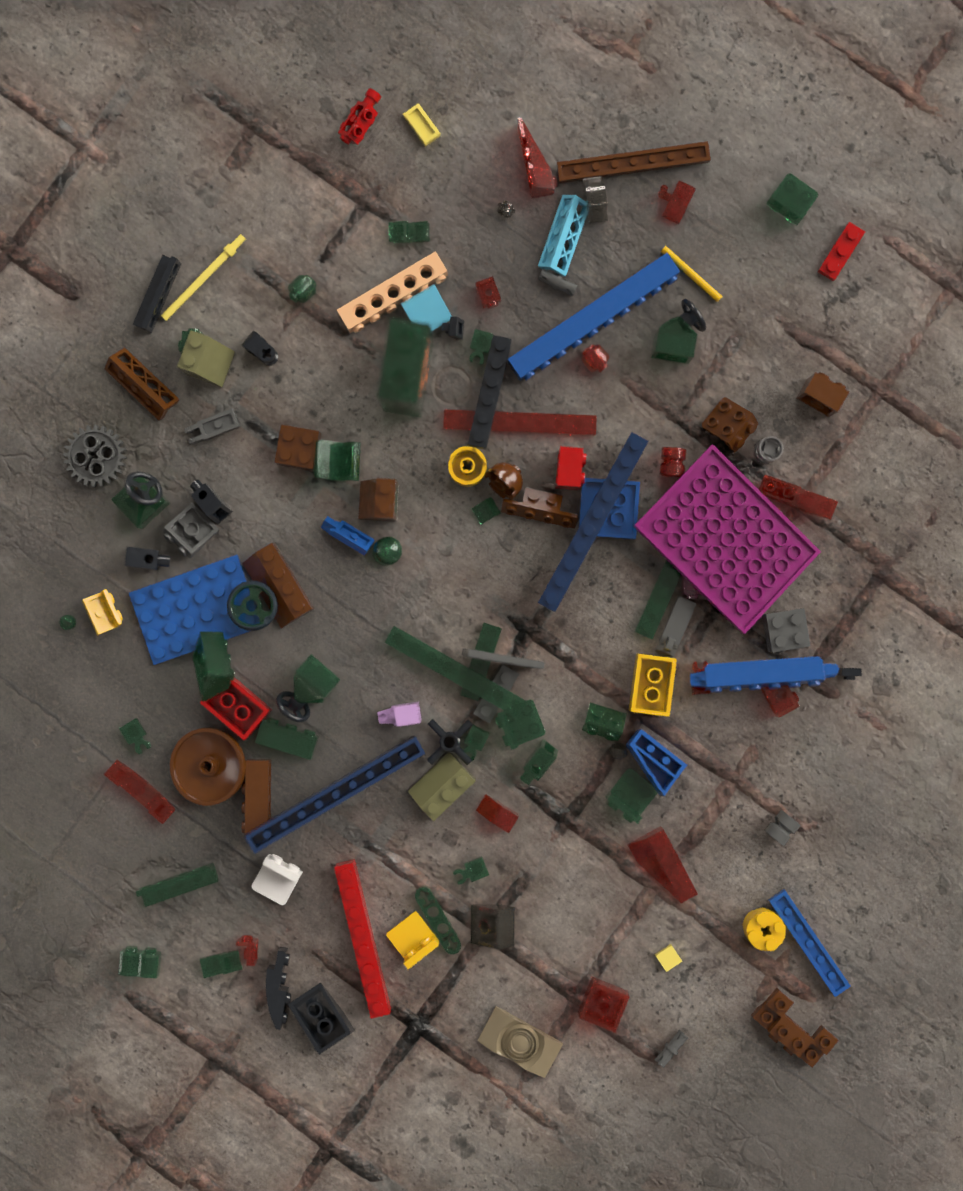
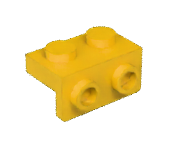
M107 589L82 600L97 636L118 628L122 624V615L119 610L115 609L113 595L108 593Z

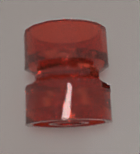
M662 447L661 459L663 463L660 464L659 475L681 477L685 472L683 462L686 460L687 450L677 447Z

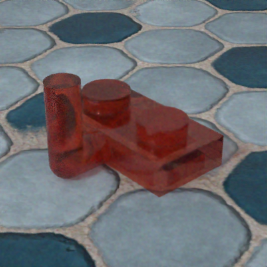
M679 180L673 194L667 193V185H662L658 196L668 201L662 217L679 224L696 188Z

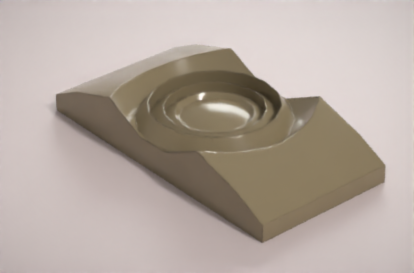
M495 1006L477 1039L478 1042L494 1053L510 1059L523 1069L543 1078L546 1077L563 1045L561 1041Z

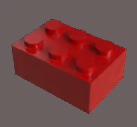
M229 672L219 679L200 702L243 740L248 739L273 710Z

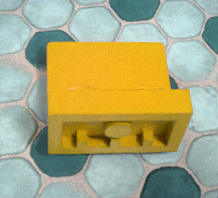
M414 911L386 933L388 939L404 958L403 964L407 969L411 968L439 946V939L417 911Z

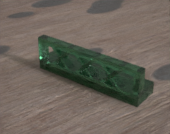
M210 863L141 887L136 891L137 897L142 896L144 905L147 907L219 881L214 863Z

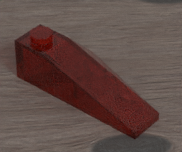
M518 118L517 127L531 198L553 195L555 188H557L556 176H552L549 165L523 119Z

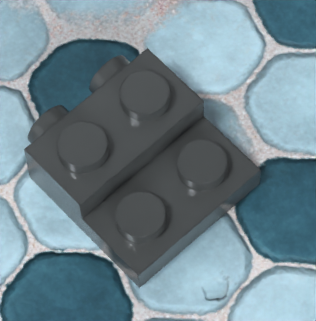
M191 503L164 527L163 532L165 534L163 536L170 544L174 542L178 546L177 550L183 557L188 556L191 559L219 532V528Z

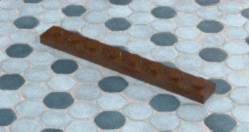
M706 141L557 162L559 183L709 163L711 158L709 144Z

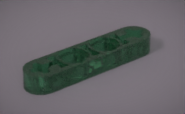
M428 886L418 887L415 892V899L444 950L448 954H457L461 949V941L434 893ZM421 890H423V892L429 893L427 894V899L429 902L432 899L434 901L429 903L426 907L423 906L424 904H426L425 899L423 897L419 898ZM432 906L437 907L439 910L438 915L435 917L428 914V909ZM439 924H447L448 931L440 933L437 929ZM450 933H452L453 935L450 936V939L453 943L457 942L456 949H453L452 947L448 948V939L446 938L445 940H443L442 938H445L449 936Z

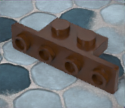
M527 487L525 488L522 502L503 499L501 512L508 515L560 525L565 528H575L578 520V515L560 511L562 495Z

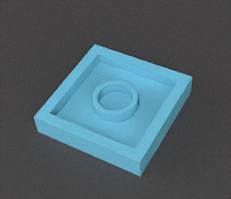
M434 284L401 303L420 338L440 327L442 323H447L450 321V317H452Z

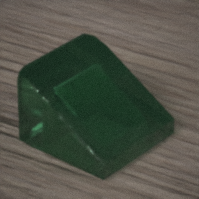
M492 497L485 499L472 508L481 525L501 513Z

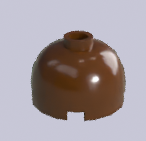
M505 462L497 463L485 473V478L489 477L491 481L489 486L503 499L508 497L509 500H513L522 489L523 478L521 470L516 465Z

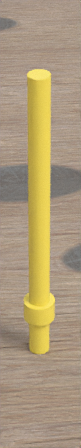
M240 234L231 244L228 243L223 248L224 251L161 316L167 321L229 256L232 257L237 252L236 249L246 239Z

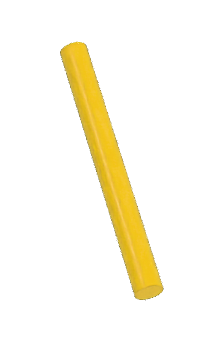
M667 246L661 250L663 254L668 253L676 266L716 302L722 298L714 288Z

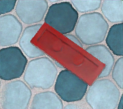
M849 222L817 272L834 281L865 231Z

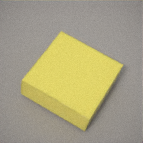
M671 944L655 954L666 972L682 962Z

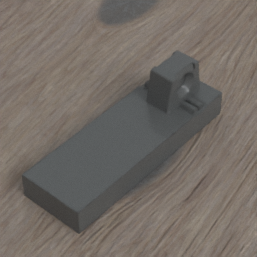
M680 596L677 597L656 647L657 650L675 656L696 603Z

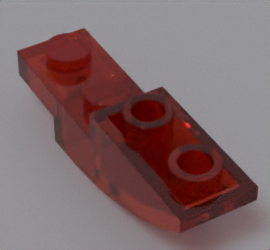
M764 475L759 487V491L770 499L829 520L832 519L838 504L836 500L807 491L800 486L768 475Z

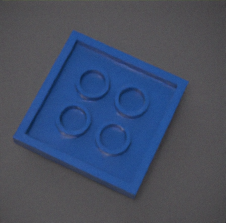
M585 478L581 489L579 527L605 479ZM626 482L597 537L636 539L637 530L633 526L638 520L640 482Z

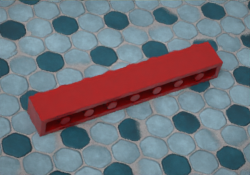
M352 859L336 863L334 869L370 1018L389 1015L391 1005L356 861Z

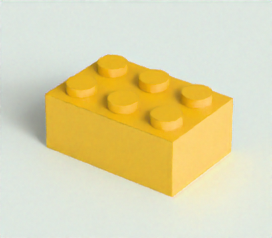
M636 653L629 711L670 717L677 659Z

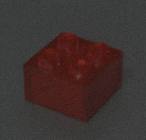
M592 976L578 1010L579 1018L616 1033L630 998L628 990Z

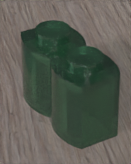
M126 946V948L120 951L118 975L142 978H157L159 976L161 952L157 951V948L147 947L145 950H139L137 946Z

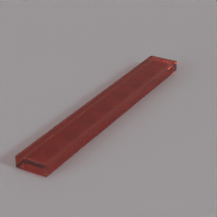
M444 409L443 429L471 430L475 411ZM495 411L491 431L596 435L597 416Z

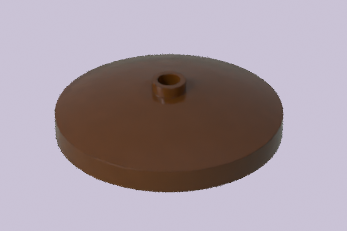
M200 728L187 733L178 741L171 754L170 774L172 781L179 793L195 804L210 806L222 803L238 791L244 780L246 763L243 751L230 734L220 729Z

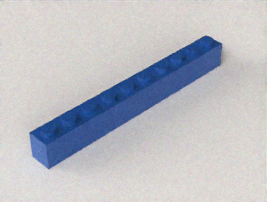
M664 254L510 357L508 364L520 381L523 379L525 381L529 380L535 375L534 372L539 368L544 370L551 365V360L562 358L567 354L566 350L571 347L573 349L577 348L583 343L582 340L587 336L589 339L598 333L599 328L610 326L614 323V318L619 315L620 317L625 316L630 312L629 308L634 305L640 306L646 301L645 298L647 296L658 294L662 290L661 287L665 284H668V286L678 280L677 276L680 270L669 254Z

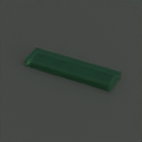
M483 623L475 650L494 653L502 628ZM472 658L460 693L461 696L476 701L479 700L491 661Z

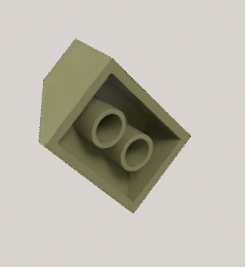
M448 752L408 792L419 807L434 822L476 779L452 753Z

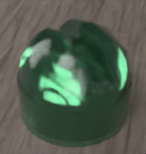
M64 615L60 618V627L64 630H71L76 626V619L72 615ZM63 620L70 622L71 625L63 623Z

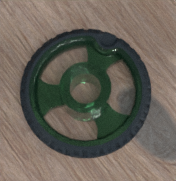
M246 581L237 585L227 600V612L230 619L236 626L247 631H257L265 628L273 621L277 613L278 605L274 592L267 585L258 581ZM249 588L250 596L242 601V605H234L237 595L242 590ZM262 591L270 599V611L263 610L262 601L258 598ZM252 600L257 603L255 611H249L247 608V604ZM243 613L251 616L257 615L260 623L247 624L242 622L239 617Z

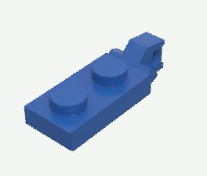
M327 516L321 526L323 530L364 556L375 541L343 520L339 522Z

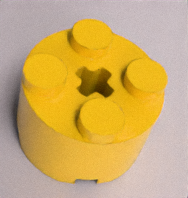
M464 446L456 449L451 454L448 470L455 483L463 487H471L483 480L487 470L485 456L480 450ZM464 463L472 464L470 471L467 469L463 470Z
M762 907L750 911L745 916L743 921L744 934L755 948L762 951H774L785 938V924L772 910ZM767 927V930L762 932L761 928Z

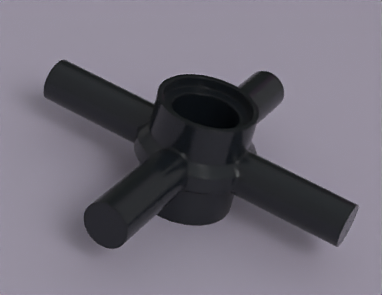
M434 719L428 723L440 737V747L427 759L431 765L445 752H455L466 765L473 761L460 747V737L473 726L470 720H467L455 732H445ZM447 737H452L455 740V745L452 748L447 747L445 744Z

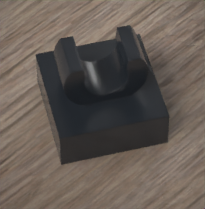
M450 317V323H442V331L449 333V336L456 340H463L464 320L459 317Z

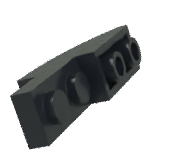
M281 946L277 953L276 965L270 964L266 972L267 1005L276 1030H281L283 1024L286 1025L288 1013L285 1012V1009L291 1000V993H288L289 987L282 986L286 983L287 973H284V969L289 964L290 954H287V947Z

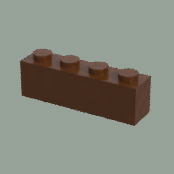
M247 759L245 761V783L242 784V794H245V802H242V814H245V821H242V833H247L271 819V759Z

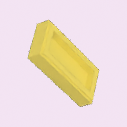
M419 103L403 114V117L425 147L441 136Z

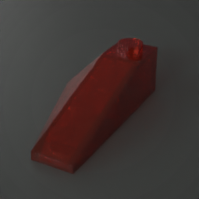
M661 826L627 844L635 860L680 903L698 894Z

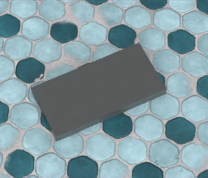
M465 648L462 650V655L470 658L542 670L545 662Z

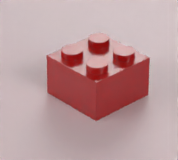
M560 446L558 450L555 489L579 490L580 486H583L585 473L582 472V467L586 465L587 453H583L584 448Z

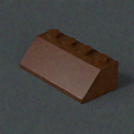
M270 543L242 563L252 581L264 583L274 592L278 605L275 619L281 629L314 610L276 544ZM255 585L272 613L273 600L270 593L265 588Z

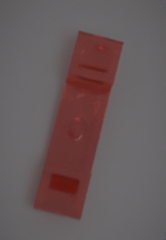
M116 760L104 773L115 785L121 786L149 810L148 813L161 824H164L176 810L158 790L121 761Z

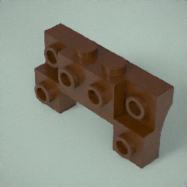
M776 988L754 1010L751 1016L768 1030V1036L774 1042L778 1043L780 1041L784 1045L783 1049L791 1056L795 1054L813 1068L823 1054L827 1055L839 1040L822 1025L812 1036L785 1014L794 1002Z

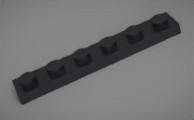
M493 335L468 440V446L487 449L512 339Z

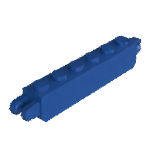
M819 656L708 664L702 672L690 674L691 687L705 688V691L710 690V693H720L722 689L738 692L741 691V688H749V690L754 691L769 686V689H779L782 685H788L789 688L800 687V684H808V686L814 687L823 683L825 678L835 677L838 674L839 668L836 664H823V660Z

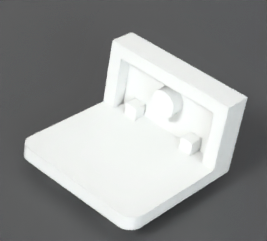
M268 854L252 884V889L280 905H285L303 872L296 865L287 864L282 861L281 857L275 854Z

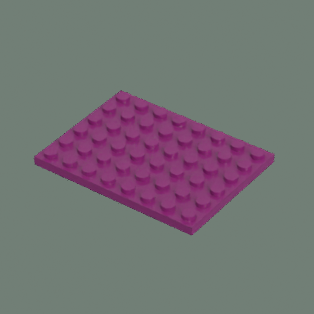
M713 444L705 450L633 526L742 634H745L821 552Z

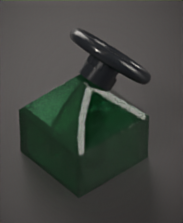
M683 299L681 301L684 311L682 315L668 320L659 327L654 335L651 358L689 364L693 359L697 333L691 326H694L700 332H704L706 330V323L697 307L690 300Z
M133 472L128 475L124 483L125 487L111 499L132 523L140 529H144L170 504L162 495L163 491L159 481L146 472Z
M311 654L295 672L293 678L294 692L283 691L279 693L276 698L277 707L288 719L295 722H304L310 717V707L307 703H323L338 686L341 679ZM284 697H291L288 701L282 699ZM285 707H288L291 711H293L294 715L288 712L285 709ZM302 707L305 711V714L303 716L300 713Z

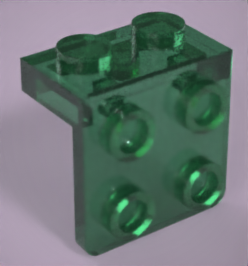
M789 173L766 204L775 212L783 215L789 222L798 225L817 199L818 192Z
M323 439L317 440L315 477L343 482L359 481L361 442L342 443Z
M531 699L497 712L496 723L499 729L503 728L505 733L502 736L506 747L510 746L511 750L518 748V745L545 735L544 726L534 701Z
M628 768L606 795V799L609 801L607 805L615 811L620 809L624 813L622 816L630 823L635 821L638 824L642 819L641 814L657 795V791L653 785Z

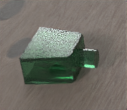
M542 739L525 762L523 767L525 772L520 779L527 785L533 779L539 781L556 760L558 749Z

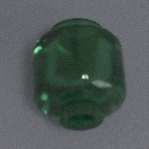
M298 275L288 285L290 292L288 295L295 303H307L316 294L317 285L310 276Z

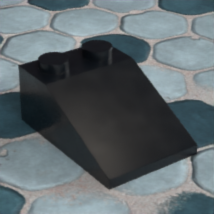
M321 982L288 1004L318 1055L355 1031L345 1013Z

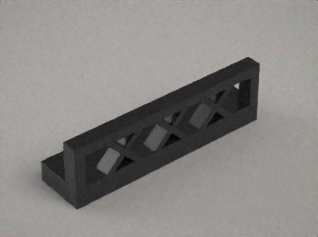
M162 255L132 324L135 327L152 333L180 269L181 263L177 258Z

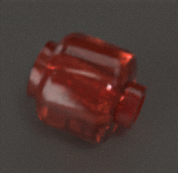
M591 344L581 353L583 355L581 361L590 372H596L597 370L602 372L609 366L607 362L610 356L600 344Z

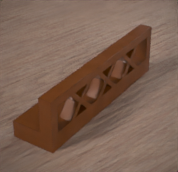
M126 348L121 349L108 358L104 369L159 421L165 417L171 407L179 402L180 399ZM124 355L129 360V363L122 362L119 358ZM133 369L140 370L143 376L136 375ZM147 382L153 383L157 389L150 388ZM161 396H167L171 401L166 403L161 399Z

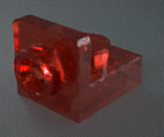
M243 935L236 941V946H247L244 949V960H247L246 966H255L258 962V938H253L252 935Z

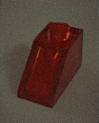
M485 794L476 809L483 817L507 833L511 831L519 818L518 813Z

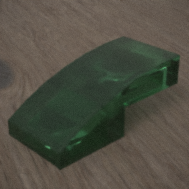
M408 221L389 222V242H430V223L428 221L411 223Z
M238 950L199 958L204 978L242 970Z

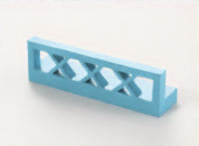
M562 195L538 267L545 270H553L561 276H566L590 208L589 203L576 195ZM578 204L583 206L580 215L577 213ZM572 222L575 223L576 227L573 233L571 232L570 228ZM566 240H568L569 242V248L567 251H565L564 247ZM560 258L563 260L561 269L557 267Z

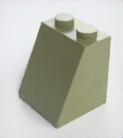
M190 330L177 367L188 376L223 387L235 351L206 335Z

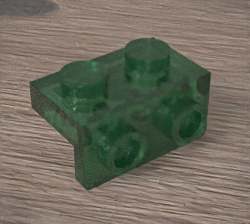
M590 702L582 731L590 735L605 737L609 741H618L623 733L627 714Z

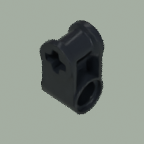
M254 330L241 344L249 353L256 356L267 366H272L278 361V353ZM268 353V354H271L272 356L269 358V357H266L265 354Z

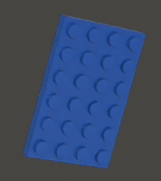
M238 555L129 593L153 665L250 632L236 626L227 612V600L230 593L237 585L247 581ZM249 585L244 586L235 593L232 599L231 609L233 616L244 626H260L262 622Z

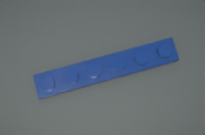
M783 889L768 899L833 996L836 997L851 987L787 892Z

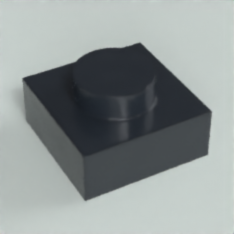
M839 668L838 675L844 676V680H855V676H862V668Z

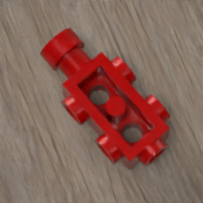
M369 88L365 93L363 102L358 101L350 109V114L346 121L341 123L338 134L344 143L358 145L364 139L368 128L374 123L378 112L373 106L378 104L382 98L375 90Z

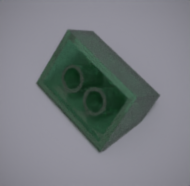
M200 631L192 659L201 701H207L229 689L230 683L235 677L234 669H231L230 665L231 655L227 652L228 642L224 639L223 632Z

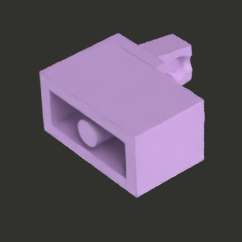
M419 702L392 705L389 709L379 711V724L403 726L420 723Z

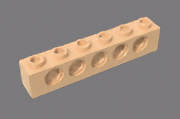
M435 251L337 309V312L350 333L353 331L357 333L364 328L363 325L378 321L381 318L380 315L385 312L387 314L397 309V305L434 283L440 284L445 281L448 271ZM424 271L432 273L431 277L427 279L423 278L421 274ZM407 281H414L415 286L407 288L405 283ZM396 290L399 294L396 298H391L388 296L389 292ZM375 300L382 301V305L379 308L372 306ZM358 310H365L366 314L364 317L359 318L356 316V312Z

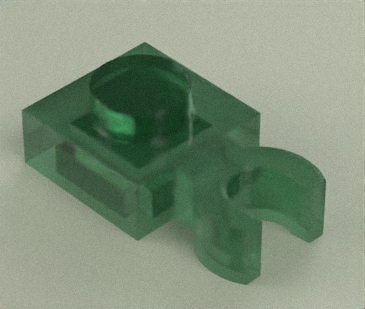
M474 330L470 349L475 350V352L470 355V363L473 362L474 357H479V365H483V352L489 353L493 338L492 333Z
M137 718L119 728L129 745L135 743V750L138 754L143 753L140 748L142 744L147 749L151 748L150 742L143 739V736L147 733Z
M473 725L464 741L469 746L465 747L463 751L465 753L470 752L472 754L471 759L474 760L476 749L482 750L490 733Z
M482 856L464 863L466 869L459 868L453 871L454 875L460 873L463 876L462 879L457 881V884H463L466 878L469 877L471 882H474L489 875Z

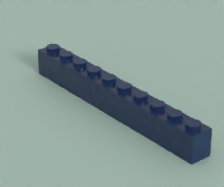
M631 432L538 602L542 606L553 612L557 610L649 442L648 440Z
M413 735L245 833V838L255 854L424 755L425 752L416 736Z

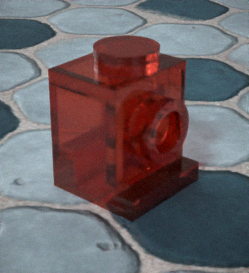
M493 276L475 283V288L483 308L488 307V309L499 305L501 297ZM491 290L492 295L487 296L485 292Z

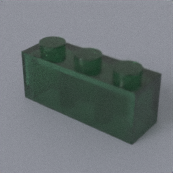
M268 717V720H262L255 743L309 760L313 758L319 736L315 735V731L309 729L301 731L297 729L298 726L286 723V726L278 724L279 720Z

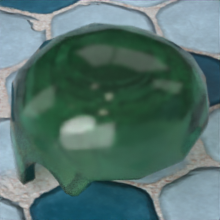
M390 536L382 537L372 547V556L382 566L392 565L401 558L402 546L396 538Z

